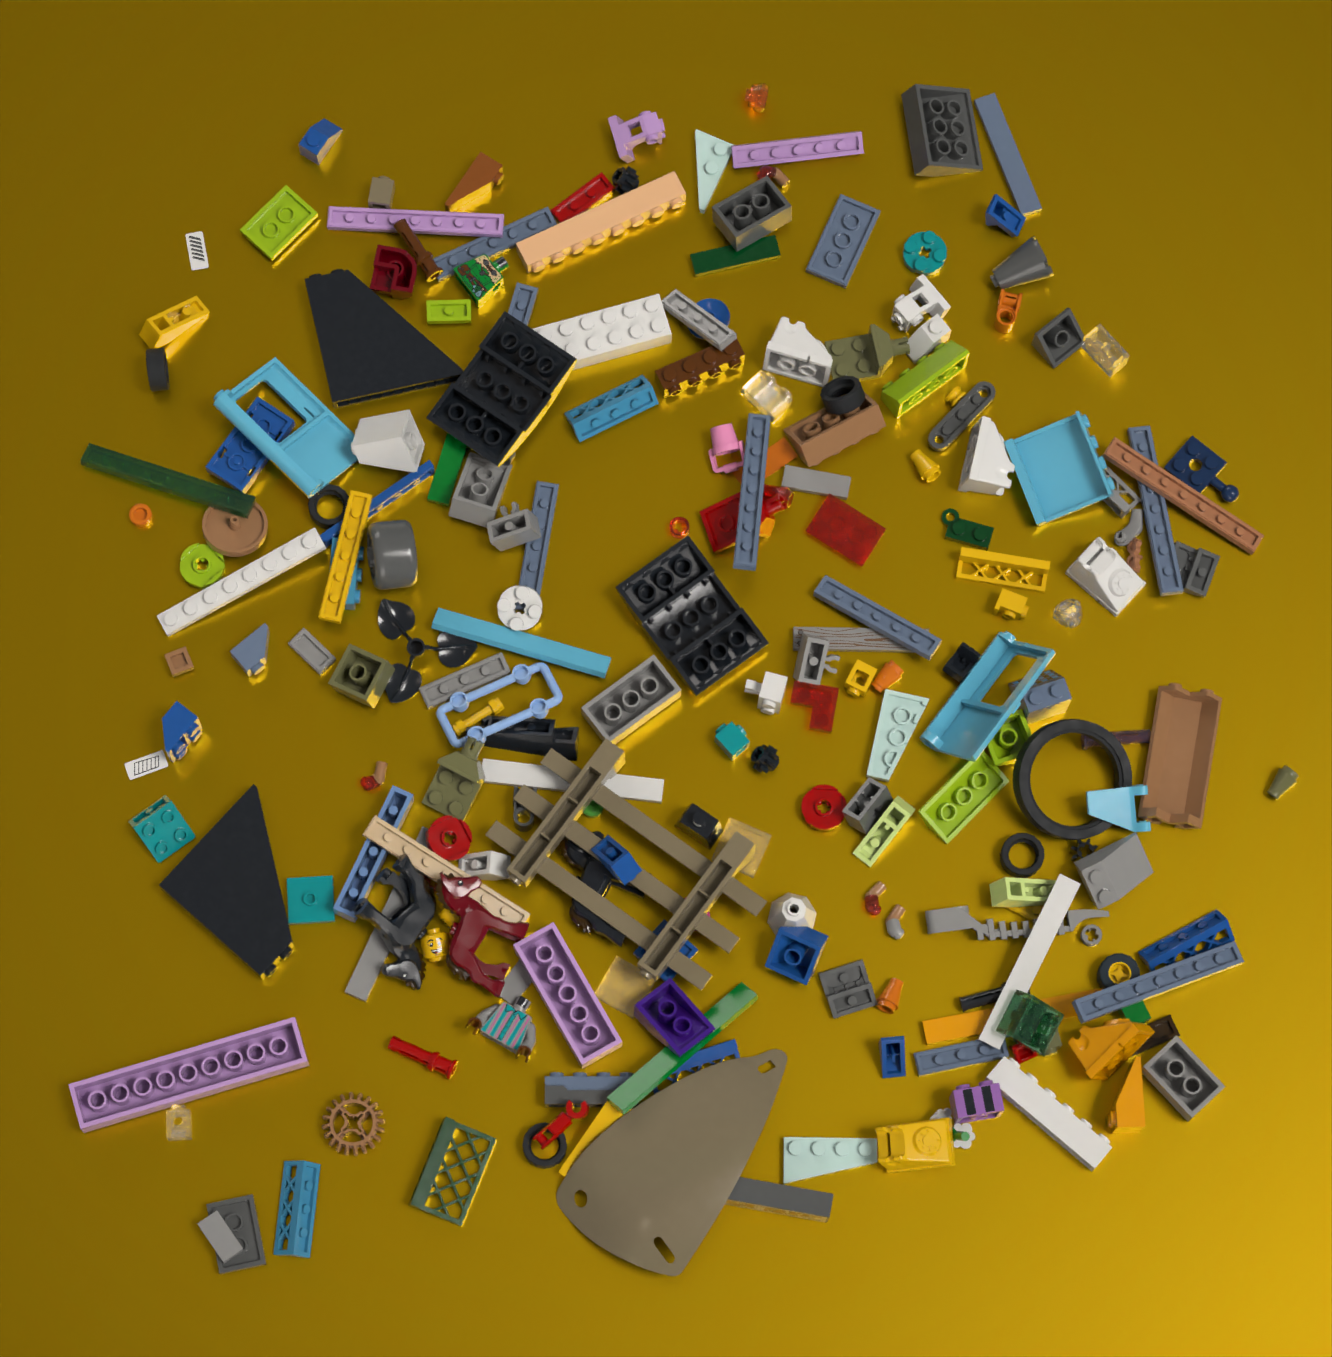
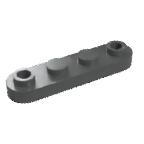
M986 381L977 383L932 429L928 436V444L931 449L935 451L947 449L986 409L995 397V388L991 383ZM985 392L987 397H981L980 393ZM941 438L943 442L938 444L935 442V439Z

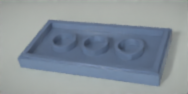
M840 194L805 272L846 289L881 211Z

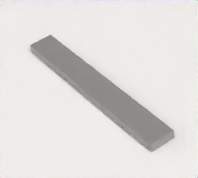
M422 826L416 841L428 848L425 837L428 828ZM400 873L399 876H400L401 878L406 879V878L403 876V874ZM393 888L382 911V914L388 919L404 905L402 895L398 889ZM374 928L345 989L346 994L364 1002L367 1001L390 952L376 928Z

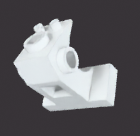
M922 274L916 278L909 290L912 293L907 296L903 294L894 301L895 305L891 321L893 323L897 322L899 325L898 329L906 333L912 325L916 326L924 319V314L929 313L933 317L938 313L943 319L951 306L926 276ZM915 300H918L923 306L919 307Z

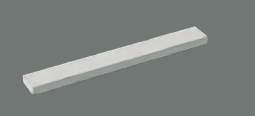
M483 758L482 768L485 774L483 783L522 787L525 784L529 788L537 787V789L565 792L570 786L569 783L544 765ZM616 774L604 784V786L623 799L662 803L664 779Z
M1059 874L978 1040L998 1050L1000 1049L1076 895L1080 883Z

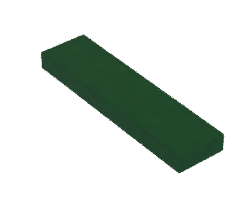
M775 235L760 238L736 252L732 245L690 254L695 277L781 257Z

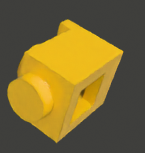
M1002 588L993 615L997 616L998 612H1000L1003 617L1010 620H1019L1020 617L1025 619L1029 606L1025 605L1028 598Z
M857 659L845 682L846 692L856 698L859 695L865 697L876 677L878 669ZM857 679H861L863 681V685H859L855 683V681Z

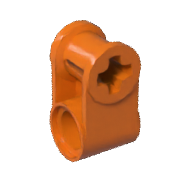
M1001 288L994 321L995 329L998 332L1006 334L1013 329L1023 293H1010ZM1000 318H1008L1010 322L1004 323Z

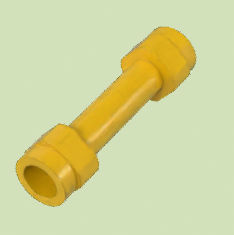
M499 698L491 699L487 702L488 706L467 719L463 721L459 719L451 725L457 737L466 734V728L473 726L488 715L500 713L504 706Z

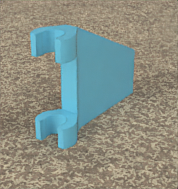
M1137 784L1127 787L1086 791L1087 814L1132 832L1151 831L1150 821H1136L1134 798L1137 795H1147L1148 787L1147 785Z

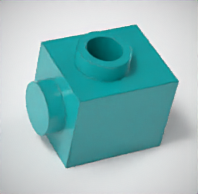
M732 721L728 725L724 723L715 731L714 742L732 761L749 747L750 741L746 737L747 733L739 724L735 725Z

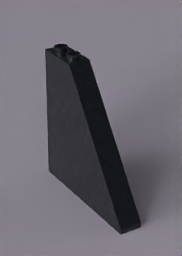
M336 269L329 274H313L305 279L334 409L443 386L452 382L455 383L463 373L462 368L349 270Z
M253 784L159 886L162 891L263 980L266 976L269 978L278 968L276 965L281 959L286 960L292 954L294 944L259 791Z

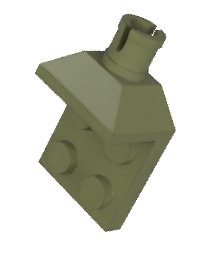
M872 324L869 327L868 334L826 341L824 345L833 359L830 372L832 380L844 376H854L859 381L882 377L891 365L893 357L910 354L907 336L899 339H890L887 332Z
M468 736L461 751H456L439 758L437 763L440 766L421 803L445 815L464 821L485 780L481 761L478 760V755L485 743L480 740L476 741V738Z

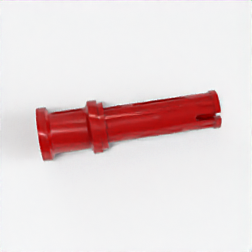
M396 1036L391 1038L388 1045L389 1050L427 1066L429 1071L439 1072L449 1080L454 1075L458 1065L457 1060L447 1059L441 1056L440 1052L432 1053Z

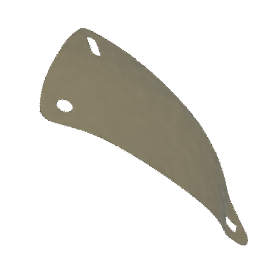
M773 1049L753 1057L736 1058L714 1064L673 1083L636 1106L605 1130L576 1160L557 1190L556 1199L559 1208L584 1235L610 1253L653 1272L669 1276L679 1275L722 1210L755 1147L772 1108L787 1063L785 1052ZM769 1060L776 1066L766 1073L758 1071V1067ZM578 1190H583L587 1195V1203L584 1207H578L575 1203L574 1196ZM655 1237H661L675 1257L673 1263H668L654 1245Z

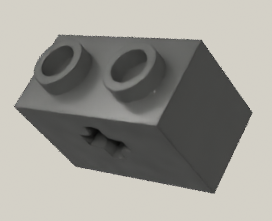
M869 777L842 810V813L851 827L867 835L893 802V798L887 786Z

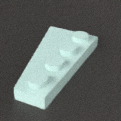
M885 689L866 777L889 781L929 702V698Z
M783 1138V1185L877 1163V1138Z

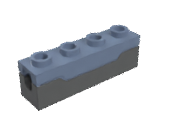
M560 1072L550 1073V1076H545V1108H566L569 1100L574 1103V1108H581V1103L584 1100L587 1101L589 1108H602L607 1102V1097L634 1073L623 1072L620 1073V1076H610V1073L607 1072L596 1073V1076H587V1073L584 1072L573 1073V1076H564V1073Z

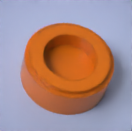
M136 504L130 509L129 517L133 525L145 527L152 521V512L147 505Z

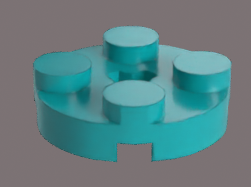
M933 231L918 232L908 238L904 244L903 261L911 272L930 276L942 269L947 257V248L939 236ZM922 249L930 252L929 258L919 255Z

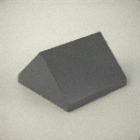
M1066 308L1034 334L1031 345L1052 368H1056L1086 344L1087 340L1071 309Z

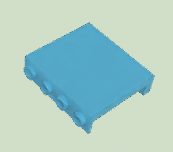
M1076 411V414L1019 438H1011L1004 441L1038 526L1114 496L1112 491L1116 489L1111 476H1106L1104 471L1107 468L1103 456H1098L1096 448L1099 445L1095 435L1090 436L1088 427H1091L1087 415H1082L1080 411Z

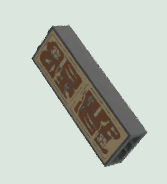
M739 1177L725 1204L827 1223L830 1217L833 1194Z

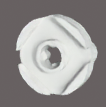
M521 585L512 586L502 593L497 603L498 615L503 624L512 630L530 629L541 617L542 599L533 588ZM516 602L526 605L524 608L525 613L515 612Z

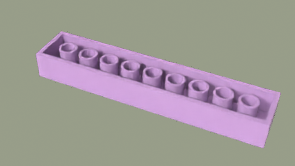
M292 1017L68 1085L80 1129L86 1133L310 1065L296 1018Z

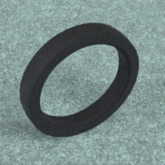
M1064 719L1040 728L1023 744L1014 764L1013 789L1020 810L1037 829L1059 839L1081 840L1098 835L1113 824L1095 818L1083 825L1066 826L1053 821L1042 812L1033 797L1030 783L1031 768L1040 749L1048 741L1059 735L1078 733L1090 737L1106 751L1114 770V788L1132 786V770L1125 749L1111 732L1089 721Z

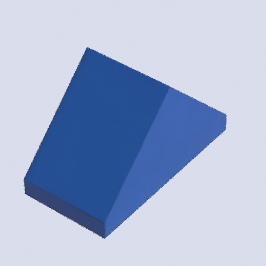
M904 1036L880 1038L878 1045L882 1077L906 1076Z

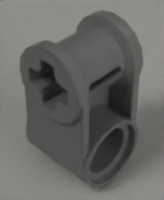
M514 786L513 798L520 790L518 786ZM534 787L532 790L537 793V787ZM513 800L515 828L521 832L531 830L534 825L535 815ZM521 815H526L530 820L527 823H520L518 818Z

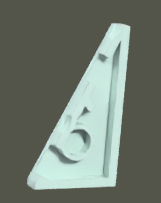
M696 129L699 210L704 214L732 155L731 146L733 144Z

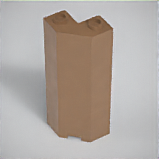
M1178 683L1159 686L1143 785L1148 787V794L1141 795L1137 817L1158 825L1161 822L1175 824L1174 828L1201 829L1222 698L1215 695L1214 691L1201 689L1200 692H1189Z

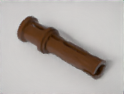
M406 219L396 222L393 227L415 257L417 267H420L425 274L426 281L430 282L438 278L443 273V269L437 266L433 260V254L425 250Z

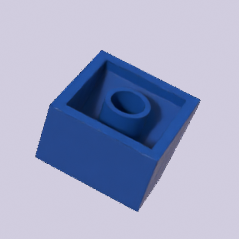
M780 927L765 967L807 985L815 972L829 936L810 927Z

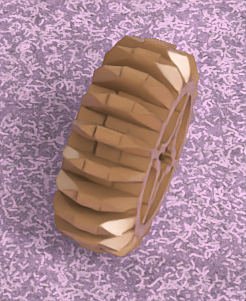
M350 1092V1100H346L342 1094L340 1095L342 1101L340 1104L335 1099L332 1100L335 1109L331 1107L326 1108V1111L331 1115H323L322 1117L324 1121L329 1122L323 1124L322 1129L330 1130L324 1134L325 1139L333 1137L328 1144L332 1147L338 1143L336 1146L337 1152H340L345 1147L344 1154L346 1156L349 1155L350 1149H353L354 1156H358L359 1148L366 1154V1145L374 1149L375 1145L372 1140L381 1141V1138L376 1133L385 1132L384 1128L378 1127V1125L385 1124V1119H377L383 1115V1111H374L379 1105L377 1102L369 1105L371 1102L370 1096L365 1101H362L363 1094L359 1093L356 1100L353 1093ZM358 1106L365 1110L357 1114H350L345 1108ZM340 1114L345 1123L340 1129L341 1131L336 1134L334 1125L336 1117ZM371 1114L373 1126L371 1132L367 1135L362 1126L367 1120L366 1118ZM346 1116H348L350 1120L354 1119V1122L355 1119L359 1120L357 1124L361 1132H359L357 1129H353V1127L352 1129H349L350 1124ZM350 1134H356L362 1140L359 1142H346L342 1139Z

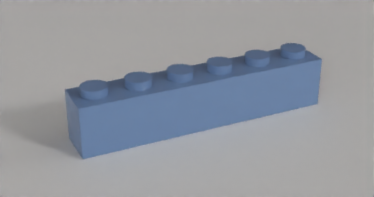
M392 785L377 817L400 831L414 802V794ZM366 839L333 907L336 915L354 923L358 917L354 916L355 912L352 911V908L359 899H367L376 881V877L389 852Z

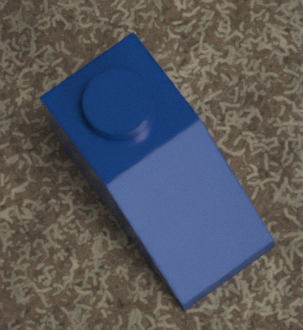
M325 118L311 126L300 141V154L319 165L343 129Z
M609 835L591 849L602 864L623 885L632 881L642 871L629 851Z

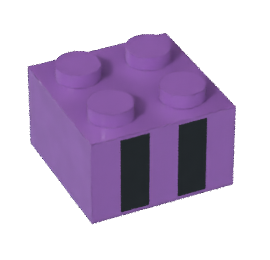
M992 1080L979 1082V1086L970 1087V1084L956 1086V1089L952 1091L949 1097L954 1125L956 1123L962 1124L997 1118L1004 1112L999 1083L993 1084Z

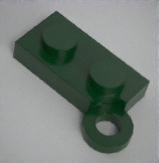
M951 508L943 511L941 520L944 525L948 526L944 539L988 551L994 530L993 527L961 519L958 512ZM948 514H952L954 516V520L948 521L946 519V516Z

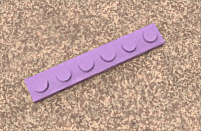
M862 131L731 146L733 168L864 154Z

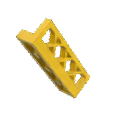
M961 547L956 579L1045 593L1051 561ZM963 563L972 564L977 571L971 575L962 574ZM993 567L999 575L994 578H987L983 570ZM1012 570L1016 571L1021 578L1016 582H1011L1005 574ZM1032 574L1042 575L1041 586L1031 585L1027 578Z

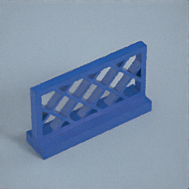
M731 1039L699 1050L672 1073H676L674 1079L671 1077H667V1079L672 1081V1085L677 1082V1078L683 1070L695 1073L700 1071L703 1064L710 1063L714 1065L716 1063L712 1061L720 1059L719 1063L723 1062L726 1056L734 1054L735 1059L740 1058L736 1040ZM698 1066V1068H697L696 1071L690 1069V1068H693V1067ZM657 1087L653 1089L654 1095L660 1092Z

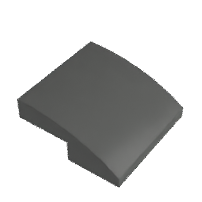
M1176 541L1174 545L1183 592L1206 597L1220 556L1202 548L1195 549Z
M862 959L818 973L833 1019L877 1005L875 994Z

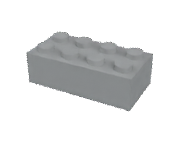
M652 655L582 706L581 715L602 742L608 739L613 744H617L681 697V688L656 656Z

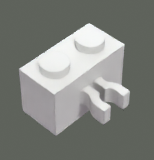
M766 671L763 683L747 679L744 692L759 695L757 708L761 709V712L769 715L779 714L788 677Z

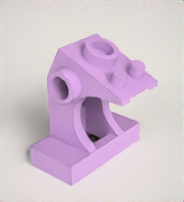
M644 111L638 117L626 122L616 115L608 118L619 158L626 163L635 160L632 150L636 145L645 141L647 144H662V138H665L662 118L658 119L656 112ZM641 126L643 132L632 137L631 130Z

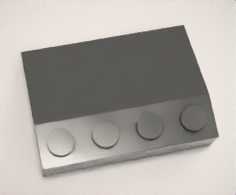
M914 84L901 94L915 176L936 177L980 172L983 170L969 89Z

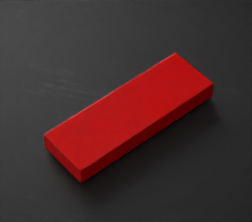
M601 172L552 208L550 212L556 221L561 223L592 209L615 191V187Z

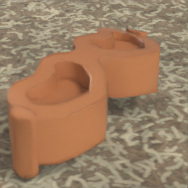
M1133 538L1127 546L1130 555L1126 563L1135 573L1139 574L1141 568L1139 562L1143 558L1139 554L1142 540Z

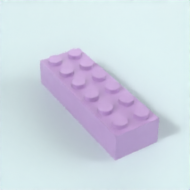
M554 922L513 944L516 955L582 1069L622 1047L620 1036Z

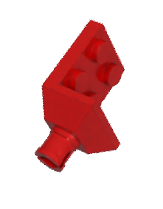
M740 492L699 511L714 553H719L735 545ZM777 493L769 499L763 498L759 532L761 537L768 538L771 536L776 520L774 515L787 509V503L782 504L786 500L781 493Z

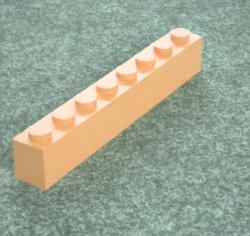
M675 171L517 242L516 252L527 273L532 271L539 272L547 264L552 262L558 263L571 253L578 254L591 244L598 245L611 235H620L628 227H637L650 217L657 218L661 216L665 210L679 208L686 201V192Z

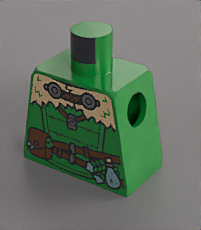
M482 254L455 267L453 272L455 279L476 306L480 308L503 286L504 279L501 272L507 269L509 265L503 256L492 262L486 254Z

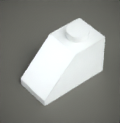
M938 313L921 325L908 339L907 344L910 346V354L906 355L914 364L923 356L934 351L939 344L946 342L950 338L951 329Z
M495 851L466 854L459 859L458 868L470 876L479 877L481 880L508 879L507 868L510 865L511 856Z

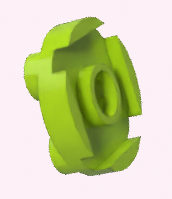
M193 544L184 550L180 558V572L183 579L189 585L198 589H205L220 581L226 569L223 555L214 551L208 544ZM199 561L202 563L207 561V569L198 570L199 566L197 563Z

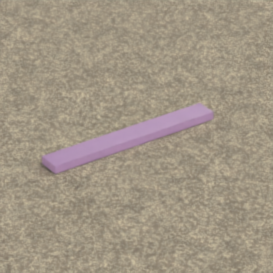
M329 206L328 230L398 233L393 227L394 224L401 219H406L415 234L503 238L504 214Z

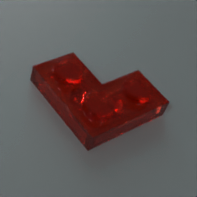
M794 680L790 704L812 708L809 730L825 733L832 732L839 688Z

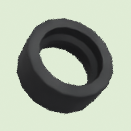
M147 349L146 366L150 390L152 392L169 390V372L165 349Z
M854 376L836 378L827 383L820 393L826 411L834 415L849 413L861 406L865 400L862 385L859 379Z
M329 484L309 498L308 508L313 522L324 529H329L344 518L349 498L348 494L339 486ZM326 495H335L343 503L342 513L334 519H324L317 512L318 501Z
M1017 833L1010 836L1004 842L1000 852V862L1003 869L1009 875L1016 878H1028L1034 875L1041 868L1045 858L1041 842L1035 836L1028 833ZM1027 843L1034 849L1036 858L1030 867L1020 869L1011 863L1009 851L1013 845Z
M546 1122L535 1124L529 1128L524 1135L522 1143L524 1155L528 1162L535 1167L543 1169L552 1168L559 1164L567 1150L566 1137L562 1133L557 1137L559 1147L553 1157L540 1159L534 1155L531 1150L532 1139L549 1124Z

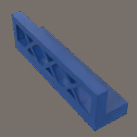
M1216 909L1144 948L1138 954L1140 959L1148 966L1149 972H1152L1161 963H1167L1166 966L1176 963L1175 959L1181 952H1186L1184 959L1233 942L1235 939L1228 919ZM1224 929L1226 936L1220 940H1215L1217 933ZM1201 941H1205L1206 944L1204 948L1200 951H1196L1195 948L1197 944Z

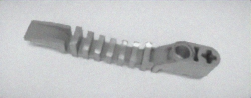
M968 905L925 911L928 934L972 928L976 931L977 940H983L984 935L989 940H996L995 937H1000V940L1007 939V936H1011L1012 939L1019 938V935L1027 938L1032 929H1029L1028 921H1021V930L1017 928V921L1009 922L1010 930L1006 931L1005 921L998 922L999 929H994L993 918L986 919V924H981L969 915ZM1092 909L1069 910L1066 913L1068 926H1064L1062 921L1057 934L1064 935L1065 932L1073 931L1081 921L1087 918L1109 917V911ZM1034 919V920H1033V927H1034V925H1035L1037 919Z

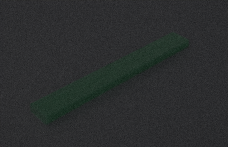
M91 443L88 444L80 460L83 466L247 519L256 502L255 496Z

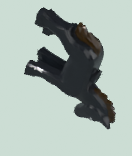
M592 832L600 839H604V835L601 832ZM564 837L559 843L561 847L559 850L562 852L561 855L567 859L566 862L582 871L581 877L576 876V878L601 896L605 897L610 886H614L644 899L645 893L629 882L623 885L600 861L568 838ZM572 898L569 915L578 928L581 926L583 933L587 932L590 935L593 929L596 934L603 935L613 944L622 947L626 938L625 935Z
M403 854L394 863L392 868L401 872L406 879L401 878L389 868H385L376 877V881L381 885L388 884L398 889L402 895L404 905L389 919L379 912L366 898L359 899L352 908V911L355 912L354 916L372 923L379 931L387 948L397 959L393 963L384 964L382 967L383 975L404 981L406 987L411 986L413 990L415 988L419 990L425 977L426 963L422 960L423 955L414 943L416 939L418 940L425 935L426 927L435 915L437 903L434 889H430L429 882H426L424 877L417 872L409 857Z

